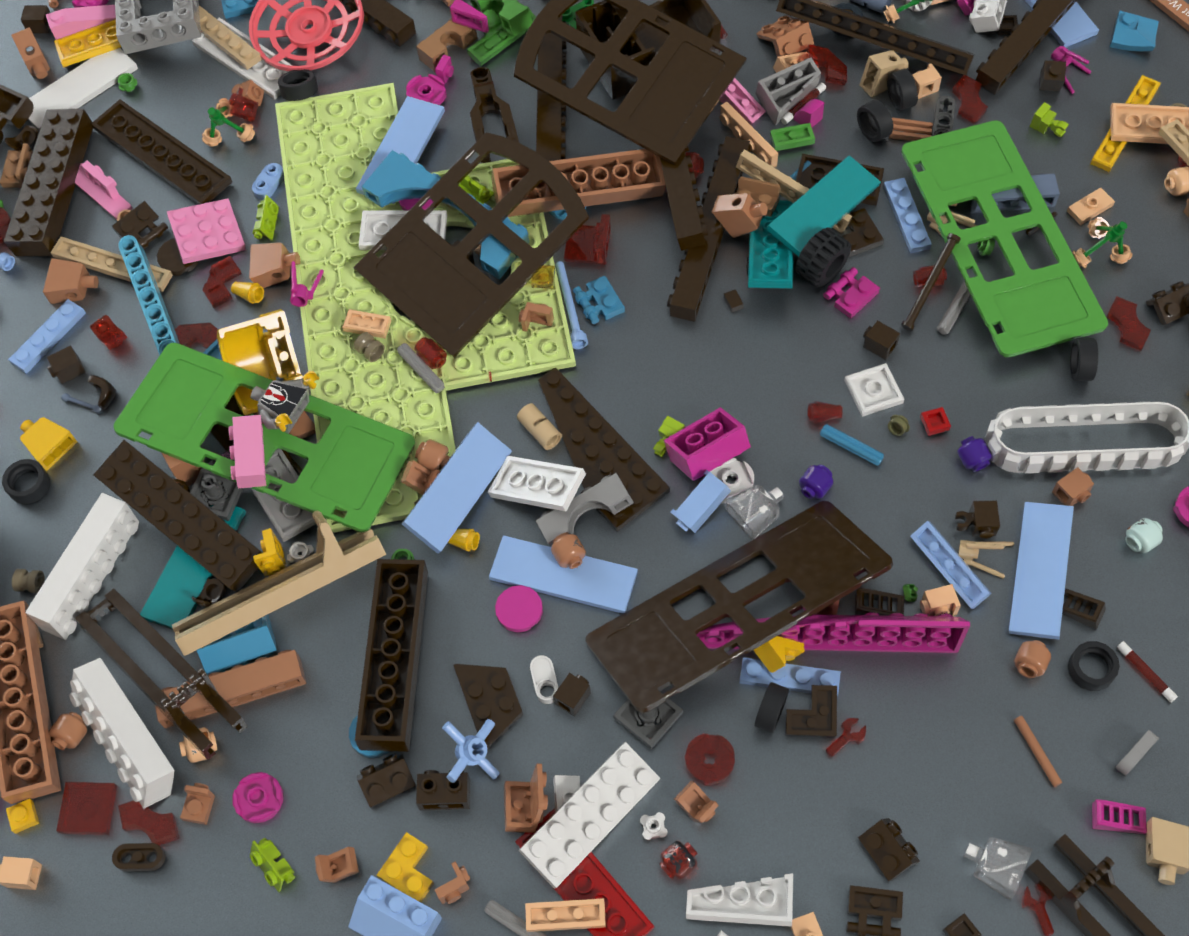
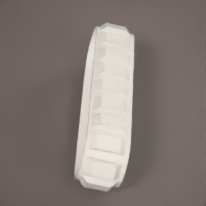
M1164 402L1024 406L1013 409L1009 408L999 412L996 419L991 420L984 440L992 453L991 461L1001 469L1013 473L1073 471L1077 467L1081 471L1131 470L1133 468L1156 469L1157 467H1168L1179 462L1182 455H1185L1189 449V419L1180 408ZM1153 423L1167 428L1175 438L1174 444L1176 445L1156 448L1025 453L1006 447L1000 438L1002 435L1001 430L1009 428Z

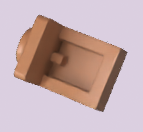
M250 79L233 87L230 100L234 102L235 107L248 101L259 107L262 103L264 90Z
M527 302L525 309L521 310L519 314V322L522 325V331L527 332L530 322L552 326L554 320L553 308L545 304Z
M414 460L409 461L401 482L423 495L440 470L430 471Z
M690 781L674 798L694 822L699 823L709 821L715 815L714 810L719 806L716 801L710 800L694 781Z
M346 847L328 856L320 854L315 856L316 873L319 881L336 883L359 873L354 847Z
M456 861L451 863L457 877L435 889L442 904L446 902L451 904L459 900L461 894L470 889L467 884L470 877L464 865L459 868Z

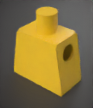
M45 417L40 418L35 423L29 419L25 420L20 426V429L24 432L20 436V440L46 471L77 443V440L69 430Z

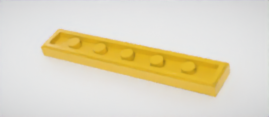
M1142 75L1125 104L1149 105L1161 82ZM1110 128L1090 164L1110 172L1127 142L1111 141Z

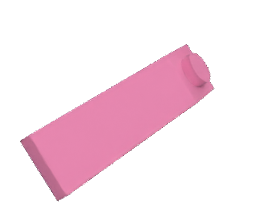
M115 5L65 8L46 14V18L57 40L115 20Z
M735 78L719 100L722 103L728 102L751 125L766 112Z

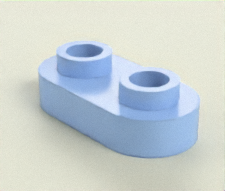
M271 163L264 167L252 185L256 198L264 200L265 195L269 197L273 195L284 179L281 165Z

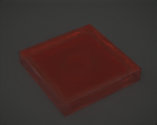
M66 782L56 831L63 834L108 835L117 785L115 783Z

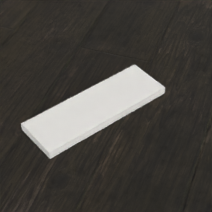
M220 17L217 19L253 47L249 36ZM202 32L201 37L192 40L194 46L246 81L251 79L264 90V93L274 100L281 95L278 79L289 71L277 69L266 63L263 59L246 70L206 38ZM259 44L262 51L269 59L276 55L264 46H262L261 44ZM284 59L278 62L280 64L293 66Z
M120 48L90 58L30 97L29 99L33 102L34 109L28 120L40 132L46 110L78 109L116 84L120 75L124 73L131 74L138 69L137 64L127 54L125 55L124 51Z

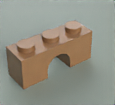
M451 18L446 24L435 30L433 34L416 46L419 60L436 72L435 69L442 56H448L447 46L457 45L464 50L478 39L477 31L454 23Z

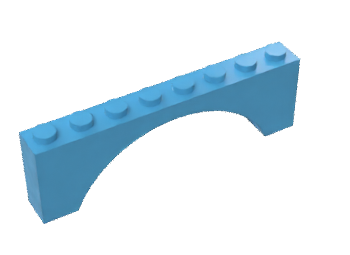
M392 150L361 187L367 199L380 207H384L400 200L422 198L441 177L436 173L428 172L421 164L413 163L403 153L398 154ZM444 199L442 201V203L448 204L457 209L458 211H460L461 213H463L472 222L474 226L477 225V223L472 218H470L466 213H464L449 199ZM481 204L487 210L492 209L488 204ZM506 217L503 223L526 243H529L527 229L521 224H514ZM488 236L481 243V266L484 271L500 280L517 256L493 236Z

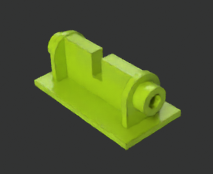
M468 175L459 183V186L464 191L471 194L481 204L486 203L494 195V192L488 189V187L483 186Z
M265 195L264 200L257 206L256 219L259 221H255L252 233L256 239H262L263 236H266L272 241L279 206L268 195Z
M263 838L258 844L254 840L251 846L250 859L256 867L259 866L264 872L267 883L270 886H274L280 892L284 881L288 884L295 879L293 875L294 870L285 858L278 862L274 861L281 856V853L271 840Z

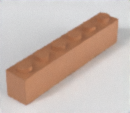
M284 650L270 658H258L254 663L236 665L229 671L222 673L214 672L208 675L218 694L231 707L307 684L301 659L296 650ZM177 687L161 689L170 700L169 694L172 691L176 695L179 694ZM199 692L180 706L190 720L217 712ZM155 706L158 722L165 729L174 726Z

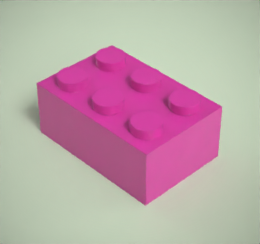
M721 407L664 440L670 461L693 481L703 477L706 470L710 472L751 448L745 426Z

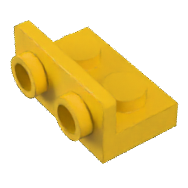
M269 528L262 531L263 540H260L263 553L253 556L254 562L264 576H271L287 568L282 544L272 529Z

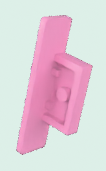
M88 160L80 163L75 184L116 220L122 210H132L131 204L119 195L116 189L117 183L111 176L106 177L98 165L93 166Z

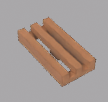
M892 117L893 132L889 135V138L916 141L931 137L933 123Z

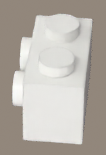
M974 0L973 12L970 13L969 20L976 33L998 31L1000 29L1007 0Z

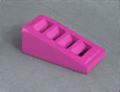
M455 0L450 7L452 22L488 33L489 27L486 15L462 0Z
M1096 799L1092 803V829L1145 835L1147 833L1146 808ZM1104 810L1108 811V821L1104 820ZM1114 811L1118 812V822H1114ZM1124 812L1128 813V824H1124ZM1133 813L1138 814L1139 826H1134Z

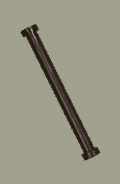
M952 233L948 234V241L907 319L901 323L903 328L913 331L915 327L913 324L954 246L959 244L961 240L959 236Z

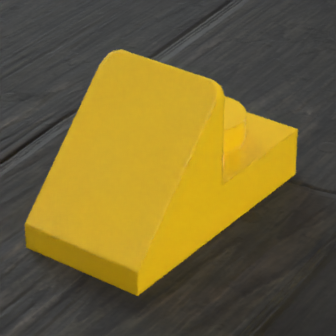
M776 636L754 649V652L768 671L773 673L784 667L786 661L794 660L795 657L804 653L805 650L804 643Z

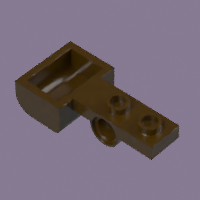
M1 84L0 144L4 137L1 130L7 123L21 129L34 109L33 102L27 96Z

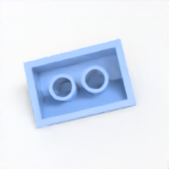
M371 875L357 898L348 927L362 936H432L442 917L432 908Z

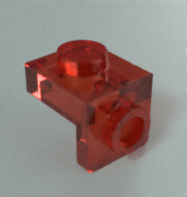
M239 87L236 94L232 93L229 104L232 105L230 114L253 122L256 117L258 102L243 97V89Z
M108 315L102 316L90 325V329L100 343L109 350L119 347L128 338Z

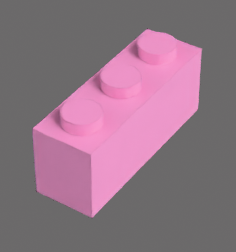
M261 415L232 417L233 426H229V438L234 440V446H230V458L235 460V466H231V478L236 480L238 489L266 486Z

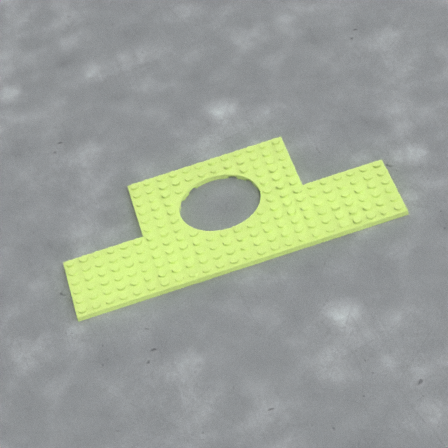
M394 83L275 104L293 252H298L300 256V264L296 265L297 284L305 285L308 291H310L321 269L324 270L314 292L313 299L308 300L306 306L300 307L308 371H314L320 378L314 381L317 384L316 388H310L311 396L411 434L415 439V447L372 525L406 519L415 506L414 502L422 497L420 493L401 482L407 463L413 460L417 462L415 454L421 442L431 439L447 446L449 449L448 456L450 457L455 452L456 447L446 394L447 390L548 372L553 368L559 370L576 366L553 256L455 358L413 321L403 315L401 316L394 309L390 300L353 268L370 251L359 249L362 212L402 210L398 201L395 204L390 203L380 207L367 199L365 195L359 194L356 191L358 183L399 112ZM509 159L478 164L468 176L493 191L492 169L520 164ZM449 170L432 172V174L436 173L442 178ZM494 195L485 203L492 209L496 206ZM441 202L434 209L447 211L446 226H460L472 229L475 227L463 213L448 204ZM543 212L508 217L514 224H521L527 229L529 236L528 244L531 247H538L547 238L548 231ZM379 250L375 255L380 257L386 250ZM518 257L511 265V274L522 263ZM527 302L545 304L552 307L554 316L552 326L530 322L527 332L522 331V325L519 322L520 311L525 309ZM349 309L391 317L392 321L386 338L374 337L375 341L378 340L385 346L382 356L377 361L369 362L364 357V354H360L354 349L355 340L361 334L343 331L342 327ZM403 343L408 344L442 380L445 388L441 392L435 393L398 354L397 349ZM313 414L317 443H319L331 421ZM335 509L333 514L342 518L347 514L338 509ZM326 519L333 533L351 530V528L339 522Z

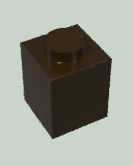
M24 5L21 16L24 28L30 27L32 33H50L51 29L46 18V14H49L50 10L47 5Z
M1045 60L1040 71L1039 90L1060 92L1065 82L1066 62Z
M877 320L873 327L869 326L864 332L863 338H865L863 347L886 360L898 345L900 333Z
M71 345L47 356L50 363L47 368L53 378L57 377L61 384L86 373Z
M569 672L553 695L554 704L575 717L591 694L589 681L581 675L577 674L574 676Z

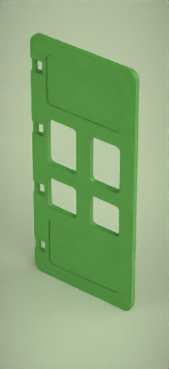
M994 120L908 142L903 145L901 153L913 174V178L932 217L938 225L945 243L948 241L947 236L949 233L961 238L959 244H956L951 252L952 258L965 280V284L986 327H988L998 352L1002 356L1013 357L1076 338L1100 333L1107 328L1108 320L1002 122ZM920 164L923 171L918 172L915 165ZM1018 188L1031 212L1005 218L1002 216L992 194ZM972 199L976 200L987 223L967 229H960L948 206ZM945 215L949 223L943 224L940 216ZM1039 227L1058 263L1035 270L1030 269L1012 233ZM993 238L997 241L1014 275L987 282L984 280L968 245ZM972 268L976 277L970 278L966 270ZM999 324L1003 333L997 334L993 325Z
M170 343L164 348L115 421L114 430L121 437L139 442L151 449L236 482V480L231 478V466H235V461L203 449L201 445L214 425L220 424L229 428V426H233L232 417L242 416L225 409L238 387L243 386L253 390L255 386L266 390L273 380L184 345ZM309 395L310 402L304 411L331 421L319 443L313 444L282 432L280 429L269 430L262 423L265 467L276 449H283L303 457L308 462L295 483H288L266 474V486L250 488L274 496L276 499L311 513L318 510L324 518L334 520L359 532H365L371 528L415 447V439L411 434ZM143 431L152 436L147 440L140 437L139 434ZM205 457H208L216 462L212 466L203 462ZM270 483H273L281 488L277 492L267 487ZM335 509H338L347 514L342 518L333 514Z

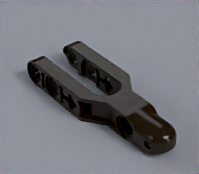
M486 67L475 68L471 71L470 75L476 103L470 112L476 142L485 134L482 117L488 113H496L501 116L506 138L519 143L510 105L497 97L490 70ZM490 153L481 161V164L491 162Z

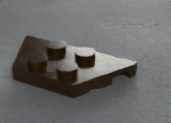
M454 664L453 666L477 733L487 719L495 723V726L484 740L488 751L499 736L502 737L508 731L509 726L523 715L508 671L503 667Z

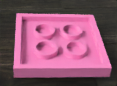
M229 199L167 211V217L183 264L246 250Z

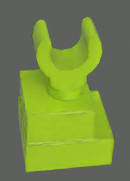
M1044 102L1034 114L1029 127L1042 134L1050 127L1055 135L1062 137L1069 124L1065 121L1054 120L1057 113L1050 110L1051 106Z
M668 415L658 430L659 436L662 438L653 448L655 450L654 453L660 457H663L667 451L664 440L685 428L684 424Z

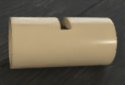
M533 403L527 404L518 412L517 420L545 450L552 449L560 442L562 434Z

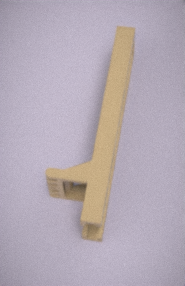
M318 510L314 511L312 517L318 527L315 554L172 624L175 632V641L183 655L186 656L385 556L386 553L377 535L374 536V532L370 528L368 531L357 532L337 542L322 513Z

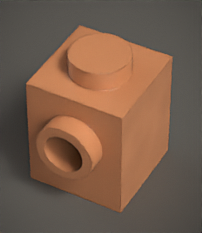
M1077 467L1056 483L1052 493L1064 505L1073 506L1077 502H1085L1092 495L1090 491L1094 483L1087 473L1082 472Z

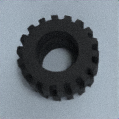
M829 227L822 229L802 249L796 263V272L816 287L826 285L837 276L847 262L851 252L850 242Z

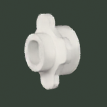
M294 542L290 547V554L287 555V560L290 563L299 562L309 557L314 552V548L312 545H306L303 542Z
M658 812L654 816L643 815L641 817L640 823L644 828L642 833L644 839L664 838L667 835V829L664 827L665 816L663 813ZM655 824L656 828H652L651 825Z

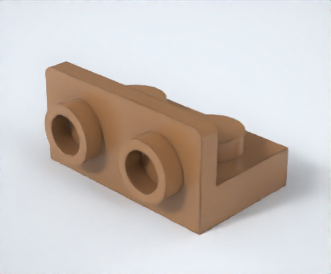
M23 143L22 150H8L0 180L3 188L22 187L33 153L28 143Z
M741 176L738 180V190L735 194L747 193L756 203L764 202L768 208L766 216L771 217L779 203L780 185Z

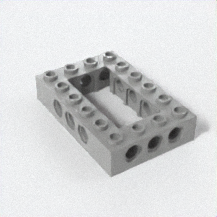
M115 0L116 37L125 55L201 37L198 0H173V11L143 17L140 14V9L142 8L140 0Z

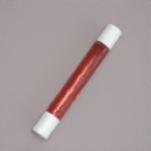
M821 82L781 118V122L784 125L789 123L798 110L826 89V85Z
M1124 641L1116 647L1170 703L1178 698L1169 686Z

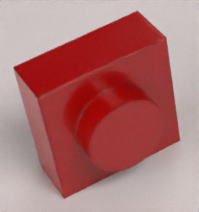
M943 407L922 412L920 415L928 436L949 431L951 428Z

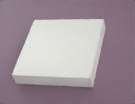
M887 363L845 376L844 381L862 417L904 403L905 399Z

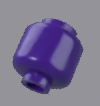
M970 436L961 441L962 446L958 449L957 453L967 470L976 472L990 465L989 461L992 458V453L984 439H975L974 436Z
M824 465L810 466L799 479V486L802 489L801 493L809 499L823 498L834 483L832 472Z

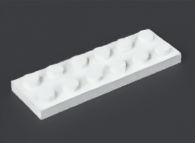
M624 742L518 851L554 889L557 888L661 778Z

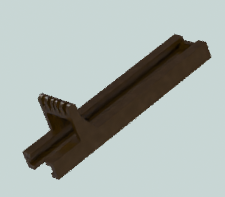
M113 588L104 595L105 599L89 612H82L75 618L76 621L193 746L209 760L216 754L211 748L213 746L212 742L192 723L180 706L199 692L239 733L247 728L245 721L218 694L206 672L202 668L196 671ZM106 608L111 612L117 609L190 685L184 681L182 683L183 688L181 686L177 687L178 695L173 691L169 694L170 700L97 624L98 621L95 617L98 614L101 618L106 615L104 611Z
M1066 834L1057 840L1053 846L1083 875L1084 878L1068 891L1038 859L1025 871L1027 876L1085 936H1111L1078 901L1091 886L1141 936H1165L1115 885L1111 870L1115 865L1113 860L1106 856L1096 866Z

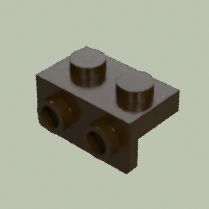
M1177 282L1170 286L1171 290L1166 292L1165 290L1158 291L1152 294V299L1146 301L1147 306L1154 305L1161 325L1168 324L1189 314V283Z
M397 754L389 755L383 759L384 763L375 767L373 764L366 766L360 770L361 774L357 775V781L370 808L416 786L402 754L398 756Z
M889 818L878 821L858 838L887 880L892 881L909 867L919 863L920 860L917 857L918 852L910 842H906L901 835L902 829L894 820L891 821Z

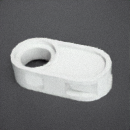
M540 655L531 661V675L538 700L544 704H551L554 702L553 695L558 689L557 679L551 659ZM544 686H552L554 688V693L549 697L542 696L540 691Z

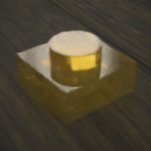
M543 265L532 277V288L553 289L555 266Z

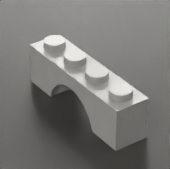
M615 473L605 476L595 486L582 490L578 496L573 498L566 512L555 509L544 512L536 522L547 543L552 547L553 540L558 535L563 533L574 534L576 521L586 511L601 508L615 515L634 502L621 479Z

